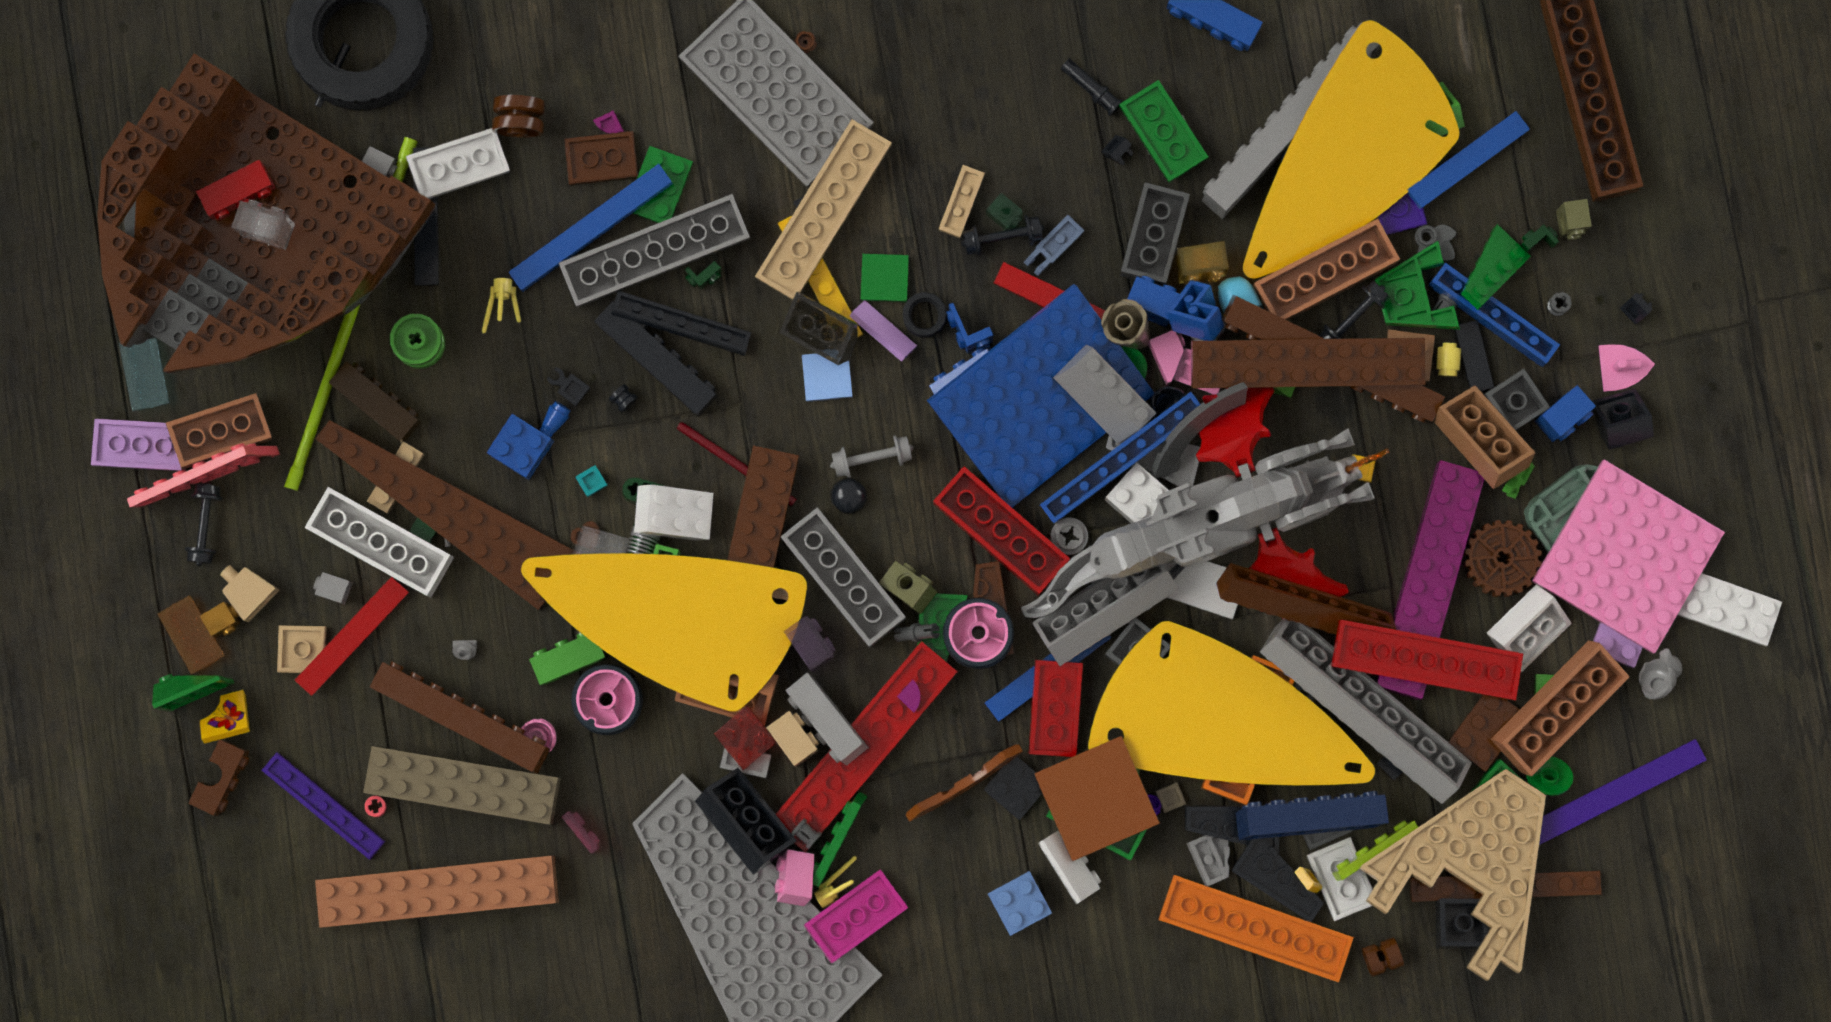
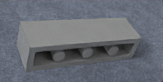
M809 673L804 674L785 690L790 696L787 699L796 710L799 708L804 715L801 718L809 727L813 726L817 730L815 736L823 745L827 743L831 748L829 754L837 763L841 761L848 765L869 748L815 678Z

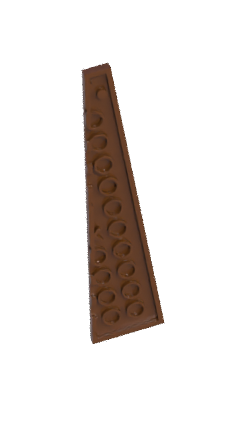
M330 420L315 438L537 610L546 601L522 575L521 567L524 561L534 557L580 554ZM536 567L535 577L548 578L552 574L548 568Z

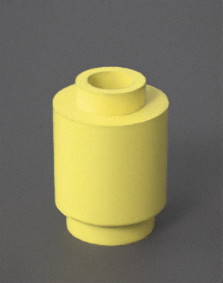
M1443 343V347H1438L1436 369L1439 370L1438 375L1457 377V371H1460L1461 348H1457V343Z

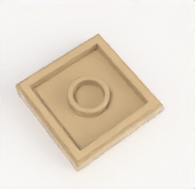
M279 625L277 672L301 673L326 647L327 627Z

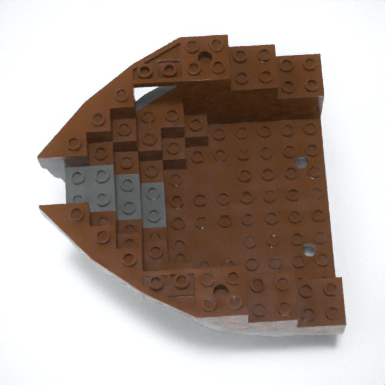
M194 53L170 91L163 87L159 89L137 125L135 126L127 121L101 163L97 213L101 269L120 344L132 348L133 344L139 345L145 343L147 339L158 338L176 350L163 369L168 374H175L243 361L297 341L296 339L337 316L348 314L367 300L371 292L398 265L408 247L436 208V205L430 199L395 177H386L252 94L232 76ZM270 129H278L279 136L275 140L268 139ZM260 160L264 164L276 189L272 190V194L264 199L257 198L251 201V204L242 210L235 209L229 212L230 215L225 219L219 221L217 219L212 220L207 215L196 191ZM350 176L357 179V183L353 188L345 186V181ZM124 218L125 232L118 229Z

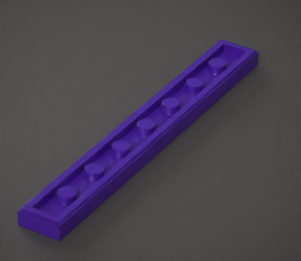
M1694 739L1543 815L1539 845L1706 761L1697 740Z

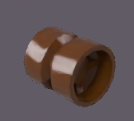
M1394 937L1381 941L1380 946L1372 944L1362 948L1365 963L1372 977L1385 973L1387 968L1395 970L1404 966L1400 949ZM1379 954H1382L1384 961H1379Z

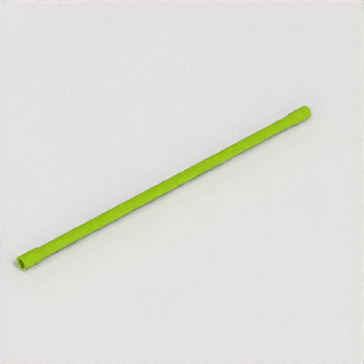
M404 137L396 164L397 169L393 177L403 182L408 168L406 156L413 154V148H416L418 143L416 140ZM360 305L344 315L294 463L284 487L298 491L304 474V467L332 389L329 381L338 371Z

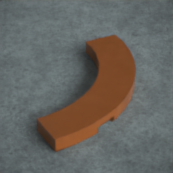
M1016 744L1001 751L985 763L979 772L964 777L954 784L955 787L950 790L939 792L917 803L906 814L909 822L942 806L991 776L1023 752L1020 745Z

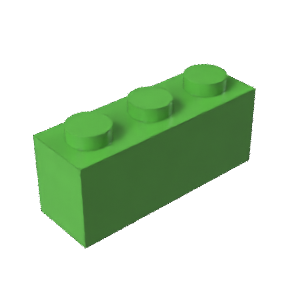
M582 633L576 635L578 639L570 642L568 639L556 643V648L547 651L544 648L533 653L534 657L529 660L539 684L544 686L606 660L607 657L604 650Z

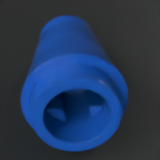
M555 401L553 405L549 406L540 431L552 437L569 419L568 415L571 410Z

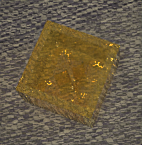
M1224 241L1178 248L1175 255L1179 284L1185 283L1187 285L1190 280L1197 282L1208 279L1209 282L1221 281L1229 269Z

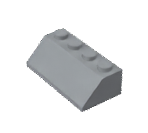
M1085 345L1053 377L1116 443L1139 431L1156 414L1091 346Z

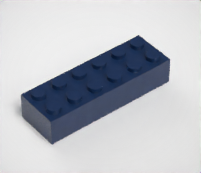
M1377 791L1364 792L1362 795H1357V797L1354 796V793L1342 794L1340 797H1334V799H1331V795L1319 796L1317 799H1312L1309 802L1307 797L1296 798L1285 804V800H1274L1271 803H1266L1265 806H1262V802H1251L1235 812L1239 841L1370 829L1389 823L1385 795H1378Z

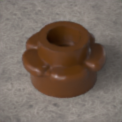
M802 31L797 34L794 43L805 54L813 51L817 45L816 37L811 32Z

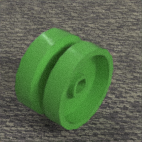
M409 314L394 324L390 333V345L394 354L405 365L415 369L427 368L434 365L442 357L445 350V337L440 327L430 317L422 314ZM419 338L422 340L420 344L415 343Z

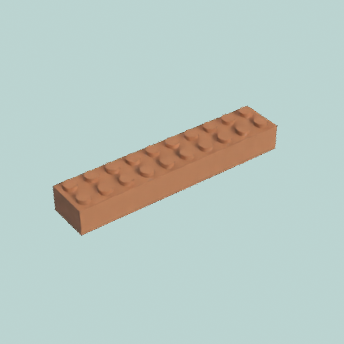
M555 856L315 880L319 928L559 903Z

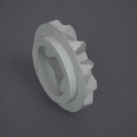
M1068 517L1059 520L1051 531V542L1066 555H1074L1082 551L1088 541V531L1085 525L1075 518ZM1071 527H1074L1073 536L1079 539V541L1071 540L1066 546V538L1059 533H1068Z

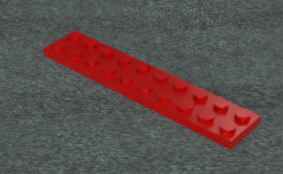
M921 641L851 724L869 748L848 765L841 761L837 763L828 752L776 813L790 833L804 818L807 819V823L814 830L822 833L958 671ZM912 680L916 682L920 690V703L915 713L897 697ZM795 835L794 838L797 840L795 844L806 852L808 850L806 844Z

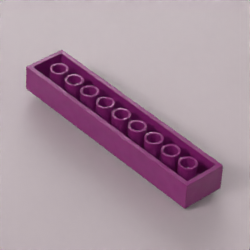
M1442 460L1436 464L1393 615L1396 630L1440 638L1484 478L1478 471ZM1376 675L1375 682L1386 691L1416 700L1423 698L1426 684Z

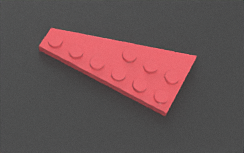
M244 443L231 447V452L215 454L209 462L201 461L192 465L193 469L187 472L186 470L175 472L172 474L173 478L169 480L161 479L154 482V487L149 489L145 487L134 491L135 495L127 498L129 507H143L169 497L170 491L171 493L191 489L190 484L200 482L204 484L238 471V465L244 467L259 463V457L280 455L277 446H256V443L246 446Z

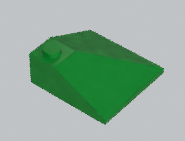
M168 674L159 678L160 682L154 685L152 705L154 709L171 712L234 684L233 679L218 675L173 676Z

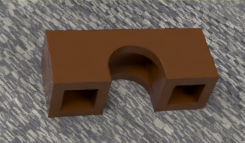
M220 739L209 761L220 767L222 771L221 780L214 786L198 782L188 804L213 816L223 813L229 803L226 799L230 791L233 792L239 783L237 776L240 770H244L250 758L247 757L249 752Z

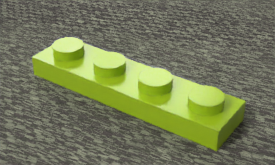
M1401 821L1393 827L1394 832L1389 835L1384 833L1374 840L1375 845L1370 848L1364 846L1355 852L1357 857L1351 861L1347 858L1337 864L1338 870L1332 873L1336 881L1344 880L1359 870L1361 865L1417 829L1418 826L1415 821Z

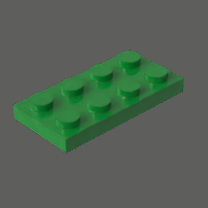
M1159 80L1119 104L1120 109L1168 183L1208 159V155Z

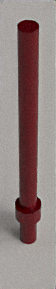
M680 422L677 430L745 476L747 475V465L684 422ZM790 496L789 506L791 507L797 500L793 496Z

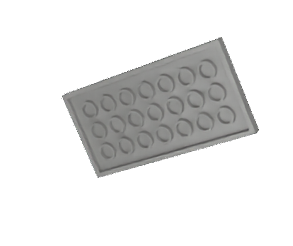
M737 0L679 55L681 61L807 188L815 180L852 119L868 129L874 125L864 112L753 0Z

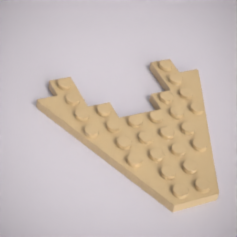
M1507 769L1503 770L1361 865L1360 870L1378 881L1367 897L1366 902L1387 914L1411 875L1431 888L1442 870L1445 869L1483 894L1471 915L1489 926L1490 930L1466 968L1486 981L1490 979L1499 962L1514 972L1520 973L1523 964L1546 795Z

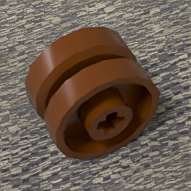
M502 95L495 97L493 111L498 116L493 118L492 121L493 133L518 138H531L543 135L544 122L538 117L544 114V100L524 95Z

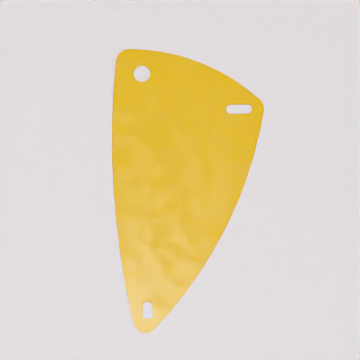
M1369 20L1359 25L1306 111L1277 171L1253 232L1243 263V272L1247 277L1255 279L1276 272L1368 224L1408 193L1407 189L1421 181L1457 142L1459 128L1449 101L1440 84L1421 58L1404 41L1379 23ZM1373 42L1380 44L1382 47V54L1376 59L1368 57L1366 53L1367 46ZM1432 120L1448 130V135L1442 137L1426 128V122ZM1261 251H1265L1267 258L1262 268L1254 265L1253 263Z
M634 553L559 555L529 558L524 561L521 567L524 578L545 601L574 628L605 652L667 688L731 712L738 711L745 706L764 687L782 662L797 631L807 591L805 578L796 572L735 561L690 556ZM536 567L550 569L552 572L551 576L548 578L535 577ZM778 588L786 590L788 593L787 602L776 604L772 599L774 590ZM732 674H736L739 677L738 694L734 700L728 697L729 678Z
M1170 621L1161 622L1149 631L1133 647L1117 668L1099 703L1088 744L1090 750L1108 742V732L1112 728H1119L1124 733L1123 740L1135 768L1163 774L1224 782L1267 785H1338L1367 783L1375 775L1373 764L1351 738L1325 712L1295 687L1234 648ZM1169 633L1171 635L1169 657L1163 659L1160 657L1162 635ZM1348 762L1361 764V773L1348 772L1344 766Z

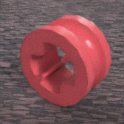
M371 796L366 800L365 811L368 815L380 817L386 812L387 804L383 798ZM374 800H378L377 803L381 802L382 807L378 808V813H374V810L370 811L369 806L373 805Z

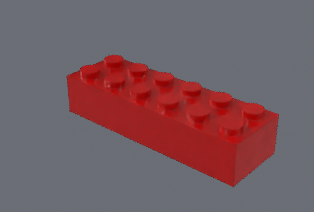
M965 466L933 501V504L1038 596L1053 581L1057 572L1070 561L1066 554Z

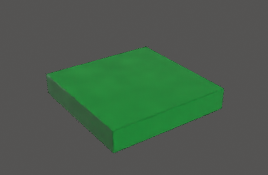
M862 254L860 300L907 302L909 255Z

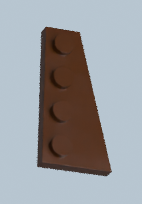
M999 561L977 564L975 567L973 598L992 600L1002 606L1007 612ZM975 627L972 630V636L975 639H982L985 636V630L982 627ZM1013 645L1007 655L1014 654Z

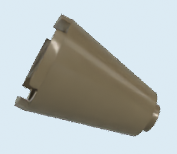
M1123 299L1116 304H1111L1104 312L1101 324L1104 334L1109 341L1135 349H1143L1149 344L1151 334L1145 309L1134 300Z

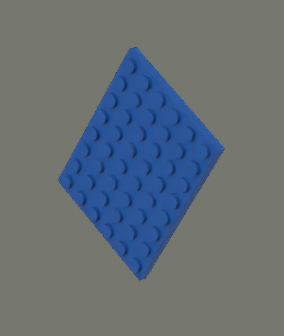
M1075 284L926 400L996 494L1010 507H1014L1106 433L1053 378L1085 345L1093 347L1144 401H1147L1154 394L1121 346L1112 343L1106 338L1101 324L1102 320Z

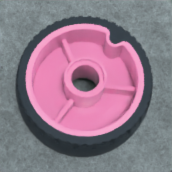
M971 598L956 605L948 614L943 628V639L949 654L961 665L974 669L988 668L999 663L1010 651L1014 638L1013 623L1009 614L998 603L986 598ZM975 627H982L985 630V636L982 639H975L972 636V630Z
M604 664L590 668L579 677L572 692V708L576 718L586 729L600 735H614L630 728L638 719L643 706V695L638 681L629 671L616 665ZM605 693H610L613 697L612 703L608 706H603L601 703V696Z

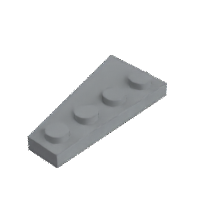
M1109 436L1106 448L1112 451L1131 436L1119 443H1116ZM1167 442L1162 443L1137 463L1143 468L1152 471L1158 451H1162ZM1188 444L1178 461L1176 471L1162 476V478L1177 486L1189 482L1193 486L1199 463L1196 453L1200 447Z

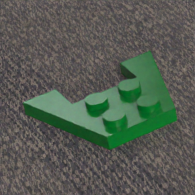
M1439 241L1375 279L1379 286L1385 285V292L1390 296L1389 300L1385 303V308H1382L1386 325L1460 330L1454 306L1431 311L1422 275L1423 270L1444 265Z

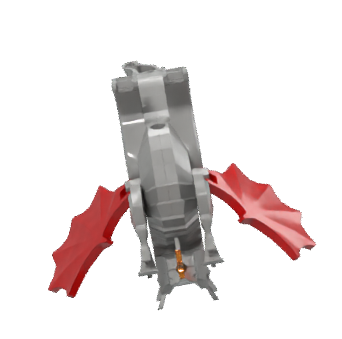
M1273 387L1248 388L1245 404L1220 415L1198 433L1202 442L1200 449L1196 453L1197 460L1199 462H1222L1236 476L1224 475L1194 486L1189 482L1158 495L1156 499L1158 504L1152 517L1104 533L1092 546L1068 561L1057 572L1049 587L1037 600L1021 607L1022 613L1025 617L1029 618L1046 616L1054 612L1076 590L1089 582L1104 577L1112 579L1123 578L1174 561L1180 566H1194L1253 543L1257 537L1260 540L1258 557L1249 569L1341 597L1349 592L1347 585L1325 576L1314 565V549L1310 548L1304 553L1296 552L1284 543L1278 530L1286 532L1310 523L1325 515H1329L1330 512L1344 503L1364 502L1375 499L1369 482L1349 494H1342V492L1353 481L1363 478L1358 468L1376 461L1390 452L1386 448L1358 462L1354 455L1335 462L1330 461L1326 456L1311 462L1307 460L1304 464L1296 467L1284 468L1323 450L1354 446L1355 444L1348 428L1330 440L1324 439L1317 443L1285 450L1258 461L1256 466H1254L1253 450L1256 443L1263 437L1271 436L1269 429L1262 425L1265 407L1275 391ZM1217 394L1206 395L1202 399L1207 404L1218 396ZM1256 471L1258 475L1252 476V472ZM1242 477V481L1238 482L1237 478ZM1276 523L1277 527L1272 529L1271 524ZM1261 528L1262 533L1257 534L1256 530Z

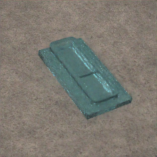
M157 338L147 339L145 343L139 345L133 344L132 348L125 347L119 343L132 411L169 404Z

